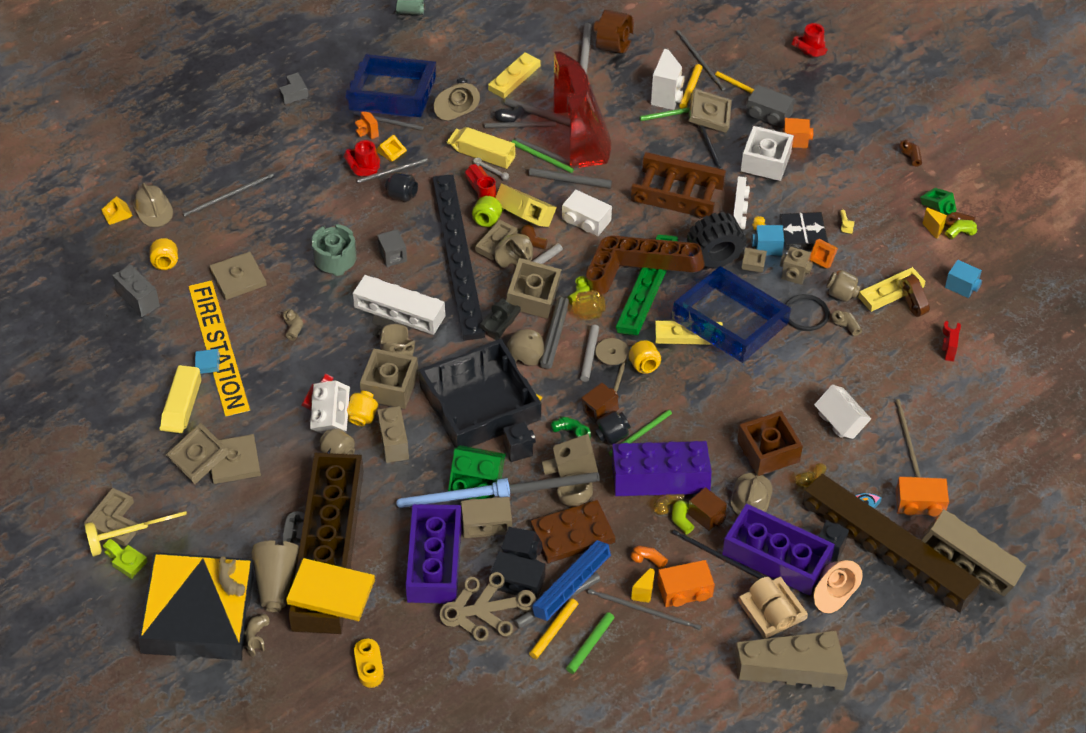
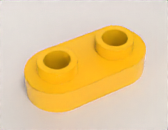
M362 639L354 647L358 677L363 686L372 688L380 685L384 679L380 649L376 641ZM365 648H370L369 651H363ZM368 670H375L373 673H367Z

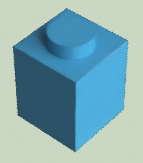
M757 225L756 234H752V247H756L757 250L767 251L766 255L782 256L784 245L783 225Z
M957 260L948 273L945 288L969 298L973 291L977 292L981 286L982 280L979 278L982 270Z

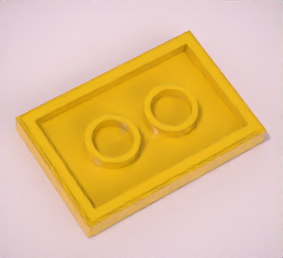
M303 558L288 594L287 604L360 621L375 582V575Z

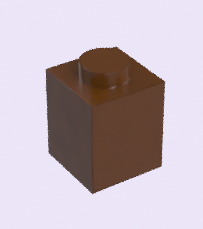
M600 383L581 397L583 411L597 423L600 417L613 410H619V396L613 388H608L605 384Z
M705 487L689 501L688 515L710 531L715 526H720L726 519L727 503Z

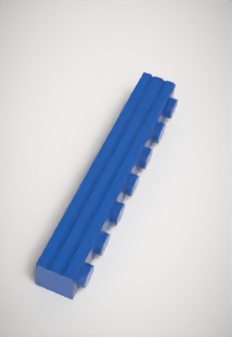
M597 540L593 545H590L589 549L534 602L532 607L535 617L548 621L611 556L609 544Z

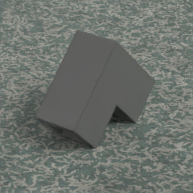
M298 72L286 76L287 85L279 87L280 97L284 104L308 97L307 87Z

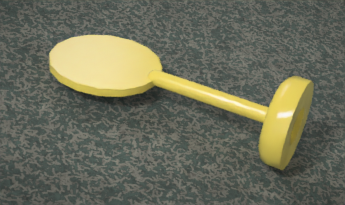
M187 511L99 535L94 523H86L85 529L92 555L94 557L101 554L100 540L147 528L149 524L186 515Z

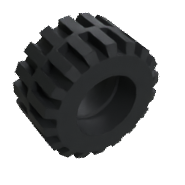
M724 212L712 213L710 216H705L703 219L698 220L690 228L686 239L689 243L700 245L706 269H717L734 262L733 260L737 259L740 253L745 250L744 247L747 243L746 237L736 218Z

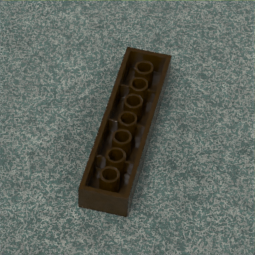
M314 453L295 578L303 558L351 569L364 473L362 455ZM294 605L290 606L289 619L292 632L342 634L343 617Z

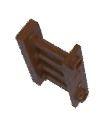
M645 152L642 172L646 174L641 185L632 184L631 201L702 218L710 216L714 213L715 202L711 201L715 189L723 191L726 170ZM654 175L666 177L661 190L650 187ZM674 180L686 182L682 195L670 192ZM694 184L706 187L702 199L690 197Z

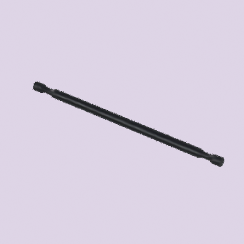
M699 125L715 164L719 169H722L704 126Z
M675 529L672 534L683 538L685 541L758 579L765 577L704 544L679 533Z

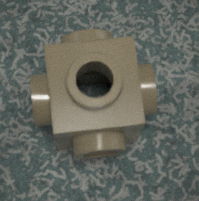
M790 247L787 255L783 254L780 267H783L781 279L802 285L806 274H810L813 262H810L811 252Z

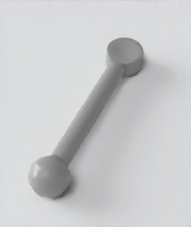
M481 158L473 160L474 164L501 176V179L507 180L509 178L507 172L502 173L483 163Z

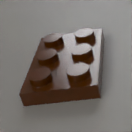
M598 500L531 520L532 530L537 533L542 541V552L547 564L584 553L597 540L607 544L615 543L616 537Z

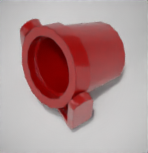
M817 23L808 24L804 29L803 36H795L791 43L809 56L819 57L825 55L828 50L825 48L824 28Z
M369 140L358 142L355 145V149H346L343 156L349 167L358 176L376 174L380 168V158L375 144Z

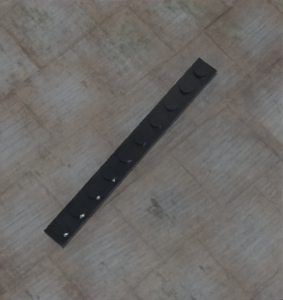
M454 175L433 176V185L463 341L485 338V330L481 329L480 326L483 320Z

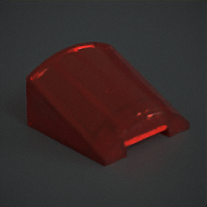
M560 51L554 52L553 111L557 114L568 113L570 119L569 166L571 168H576L577 166L581 168L607 164L611 153V138L587 74L583 67L572 57Z

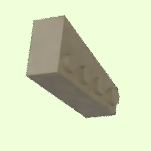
M945 509L935 518L920 538L921 541L981 581L980 585L1002 596H1005L1015 587L1027 566L1017 557L1009 554L995 542L990 541L978 533L976 529L968 526Z
M836 631L736 643L734 660L739 680L767 683L782 681L786 682V685L803 683L812 684V687L817 688L833 686L837 690H844L848 674Z

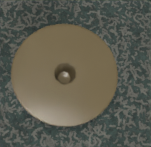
M608 338L602 340L597 345L596 356L605 364L617 365L623 363L628 358L629 348L622 340Z

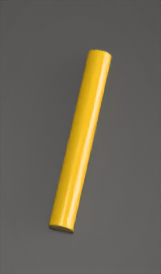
M699 64L694 66L679 105L681 109L688 107L691 93L702 70V66Z
M571 598L530 651L529 655L533 659H538L578 606V602L575 599Z

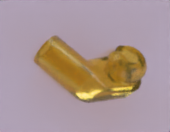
M817 463L813 472L797 474L795 482L798 486L809 487L822 473L825 474L827 468L824 464Z

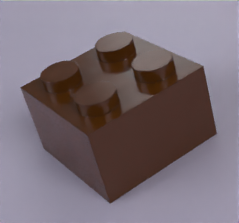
M782 411L739 425L737 442L757 476L800 462L803 445Z

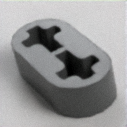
M296 511L287 516L283 542L293 543V539L297 538L298 543L296 545L300 547L305 516L303 512ZM296 521H301V523L298 524V529H294Z

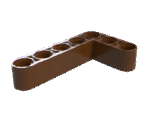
M607 236L601 240L586 272V278L591 293L601 296L609 291L620 265L698 272L703 269L705 262L701 247L696 243Z

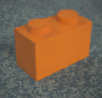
M898 478L895 490L897 514L910 516L930 515L935 517L943 509L947 511L949 504L947 479Z
M706 560L664 568L658 571L657 584L665 607H679L685 603L693 601L702 602L713 597L715 584Z

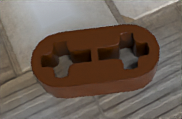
M913 274L902 278L900 282L901 288L913 315L920 317L928 313L930 306L919 279Z

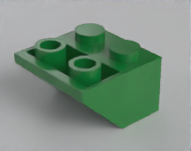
M458 446L454 449L448 491L493 485V482H497L498 479L502 478L506 454ZM487 495L466 499H489L495 497V495Z

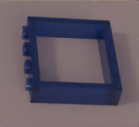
M366 54L363 61L359 63V70L355 71L354 80H351L350 90L346 91L349 110L421 118L436 81V61ZM369 74L421 80L415 96L362 90Z
M719 266L674 301L671 319L743 363L787 326L792 308ZM715 288L768 321L744 340L695 310L692 306Z

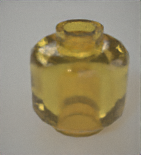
M596 290L579 292L576 296V301H572L574 314H578L581 320L600 318L603 312L606 311L604 295H600Z

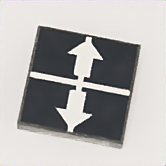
M822 212L779 215L780 225H783L785 250H789L790 247L813 249L818 239L828 243Z

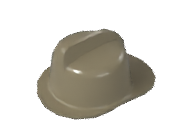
M453 84L448 89L440 92L435 98L434 112L443 120H452L473 111L478 106L480 93L472 84Z
M142 183V188L137 191L133 202L135 211L143 224L149 227L164 226L172 219V206L159 187L154 185L147 186L145 183Z
M747 473L740 476L735 483L731 496L733 511L739 516L747 503L766 512L772 495L771 482L765 476H757L756 473Z

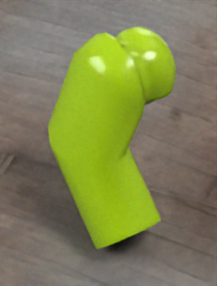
M957 220L945 231V234L950 239H954L960 232H966V234L972 236L977 232V224L972 220Z
M579 276L576 279V292L567 297L572 306L584 300L590 294V287L585 276Z
M678 500L672 507L671 519L685 534H689L694 529V525L686 518L689 504L686 501Z

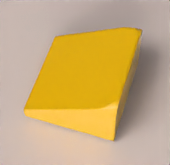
M392 135L376 149L377 153L390 162H393L407 151L395 135Z
M117 196L101 209L110 225L133 216L126 202Z
M927 207L922 224L938 239L944 229L947 215Z
M650 568L633 585L632 600L647 603L651 601L654 569Z

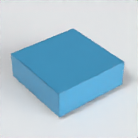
M219 350L196 351L195 367L200 369V374L219 371Z

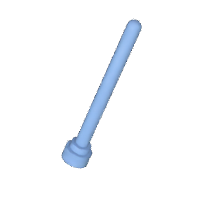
M507 478L498 479L497 482H493V485L400 498L396 501V505L399 508L411 507L413 504H432L487 495L510 497L509 481Z

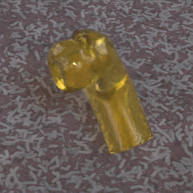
M684 494L661 495L654 502L656 514H667L669 512L667 505L674 504L678 500L684 501Z

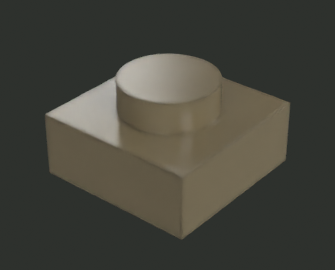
M745 248L742 269L763 273L767 251Z

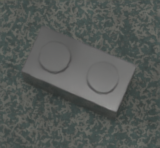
M757 85L748 99L746 115L783 128L785 118H790L793 113L795 98Z
M131 264L112 275L116 292L141 317L160 306L156 288Z

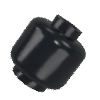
M397 172L387 179L385 189L388 190V195L391 199L407 202L416 196L418 183L412 175Z
M613 410L597 420L598 428L595 432L601 442L606 440L608 444L613 445L629 435L628 429L631 426L622 412L618 413Z

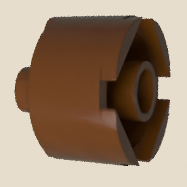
M604 10L600 21L597 20L594 25V32L597 33L595 47L625 53L631 43V40H628L629 33L633 34L634 31L633 17L626 13Z

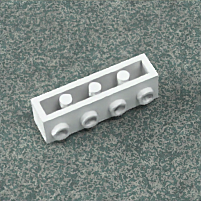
M364 275L353 292L354 308L432 335L435 334L445 318V302L420 294L417 291L402 288L396 284H390L378 278Z

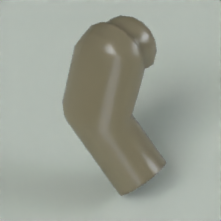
M287 309L283 313V318L286 319L285 321L290 327L286 337L294 341L303 327V321L292 309Z
M840 310L832 313L831 318L836 325L847 327L853 336H857L862 332V328L851 313Z

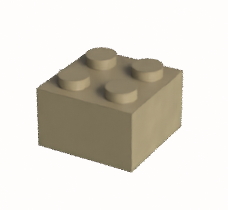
M519 258L506 301L511 305L520 306L521 312L548 319L558 289L562 269Z
M373 349L360 381V390L372 393L374 395L373 399L378 404L393 407L400 406L402 409H406L419 375L417 357Z

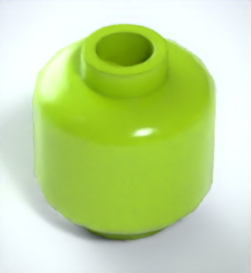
M483 196L473 207L472 218L482 227L494 226L501 216L502 205L492 196Z

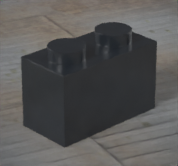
M498 552L490 575L495 572L503 575L504 585L498 588V591L518 595L519 592L528 590L535 595L537 601L546 577V563L536 559L522 558L513 553ZM496 576L492 582L497 585L501 583L502 579Z

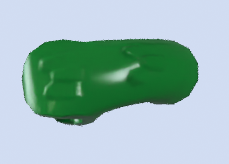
M560 416L559 419L552 421L550 424L553 432L572 430L576 433V438L589 434L591 440L590 429L578 420Z

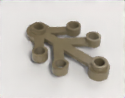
M495 572L490 575V583L476 603L464 607L472 593H476L480 589L479 580L475 577H469L465 581V588L455 602H448L441 608L440 618L448 627L461 626L473 634L474 638L479 642H484L488 639L489 632L487 628L476 626L466 617L476 615L497 629L501 636L509 637L513 633L512 624L508 621L500 620L491 612L517 607L525 612L531 611L536 598L531 591L523 590L518 593L517 597L489 602L497 589L504 585L503 575ZM499 576L502 579L501 583L493 584V578ZM470 581H475L477 583V587L475 589L468 588V583ZM523 596L530 597L531 600L528 604L521 602ZM450 610H455L457 612L455 618L448 617V612ZM503 625L510 626V631L506 634L501 632ZM484 630L486 632L485 637L478 638L476 636L477 631Z

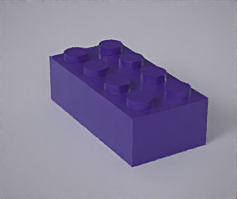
M707 441L613 444L612 446L615 496L698 494L705 487L711 491L712 470Z
M746 503L724 539L722 555L773 579L781 577L788 586L811 596L820 581L823 568L832 559L835 544Z
M412 505L406 579L407 603L446 604L457 600L462 527L461 505Z

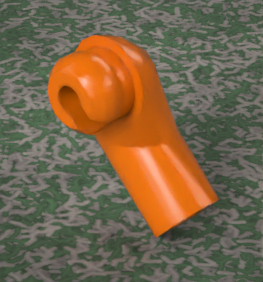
M636 546L630 555L631 559L637 563H641L643 558L649 559L660 569L664 568L668 562L666 557L651 547Z

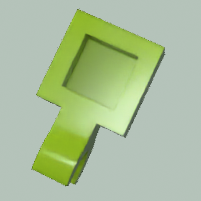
M109 539L103 545L107 549L105 554L114 559L112 561L113 567L131 579L148 562L145 555L129 545L123 550L112 539Z

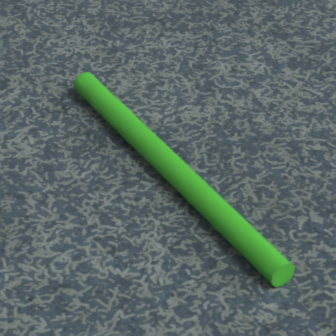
M690 107L640 116V121L689 113Z
M512 140L516 147L570 173L574 171V168Z
M671 410L664 412L622 443L634 442L672 414Z

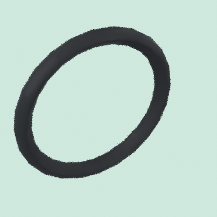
M801 294L790 298L785 303L783 315L792 327L803 331H814L822 328L828 322L830 311L826 303L820 298L809 294ZM798 299H811L822 305L825 310V318L818 325L811 327L801 326L790 319L788 307Z

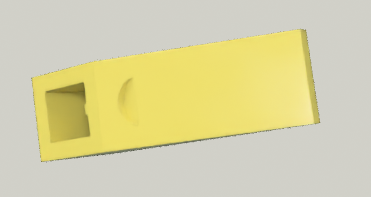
M502 183L496 195V199L500 202L502 208L538 226L549 227L557 208Z

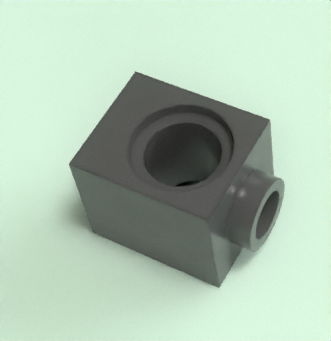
M398 229L377 235L378 248L386 267L407 262L406 245Z

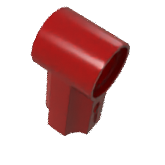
M476 164L470 165L465 171V177L477 192L478 200L483 196L496 198L495 179L488 176L481 166Z

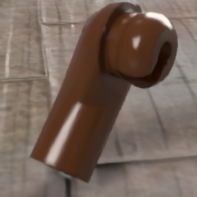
M902 140L899 144L900 151L911 158L913 166L918 167L922 165L920 148L908 140Z
M953 212L946 216L945 226L950 228L957 220H972L974 222L975 217Z
M525 225L522 227L521 234L529 237L533 247L546 249L548 240L537 237L533 226Z

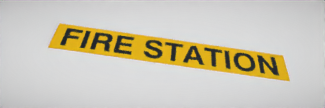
M211 280L190 285L189 290L206 350L218 349L220 353L219 371L213 372L225 417L250 411L213 282Z

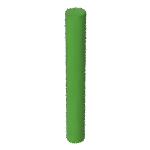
M606 612L568 664L566 670L569 673L574 674L614 620V616L611 613Z

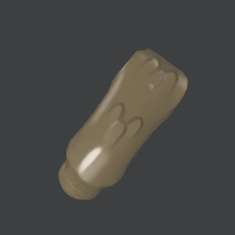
M222 556L218 565L220 585L228 596H243L245 586L238 584L229 577V575L235 572L236 560L233 559L231 563H225L226 557Z
M261 614L258 617L252 616L245 630L247 650L251 657L256 655L254 651L256 648L265 651L263 639L256 636V634L270 623L267 614Z

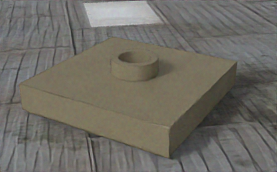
M693 89L688 121L727 133L730 124L732 100Z
M251 252L210 265V271L225 300L267 286L266 280Z
M200 423L166 455L196 484L230 451Z
M254 434L219 440L230 453L211 469L214 484L261 476Z

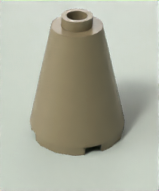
M270 540L253 545L251 556L261 606L266 608L268 612H280L282 608L286 607L287 597L297 568L300 547L296 544L284 541L283 545H275V540Z

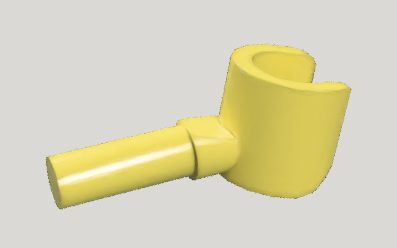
M841 210V232L852 234L854 221H849L845 210Z

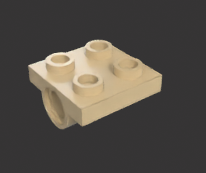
M770 577L761 578L752 585L750 592L739 596V604L764 639L806 620L808 616L806 610L781 577L773 581Z

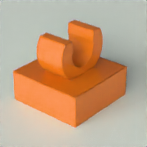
M369 110L361 112V119L355 122L358 128L355 130L359 137L366 134L371 139L379 137L377 120Z
M818 239L812 249L810 260L828 269L831 267L838 248Z

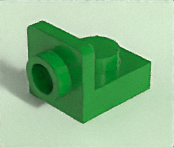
M933 188L920 197L922 205L937 209L942 214L949 215L957 210L952 192Z

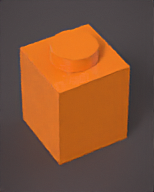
M785 118L783 133L794 135L792 147L808 148L809 140H813V128H810V119Z

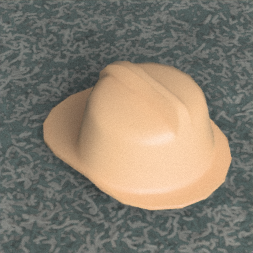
M844 560L841 562H831L823 568L820 581L813 595L814 604L820 611L832 613L839 610L857 590L863 578L859 565L853 561Z

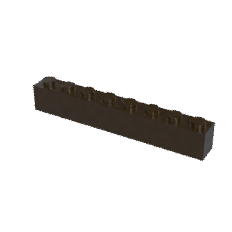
M823 473L805 490L802 504L809 511L815 512L825 521L839 524L843 528L848 529V538L854 539L868 552L874 553L881 558L888 566L894 567L903 573L907 579L913 580L923 587L927 593L942 600L947 607L961 613L977 595L981 584L979 579Z

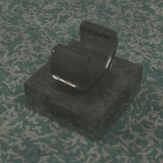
M374 315L372 323L377 327L373 331V336L378 338L386 325L398 323Z

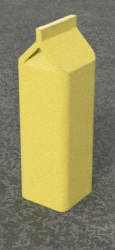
M468 127L463 129L456 128L447 141L457 152L474 158H481L482 161L505 169L509 167L515 158V143Z
M181 365L177 367L162 413L160 431L183 433L184 429L187 428L201 383L199 368Z

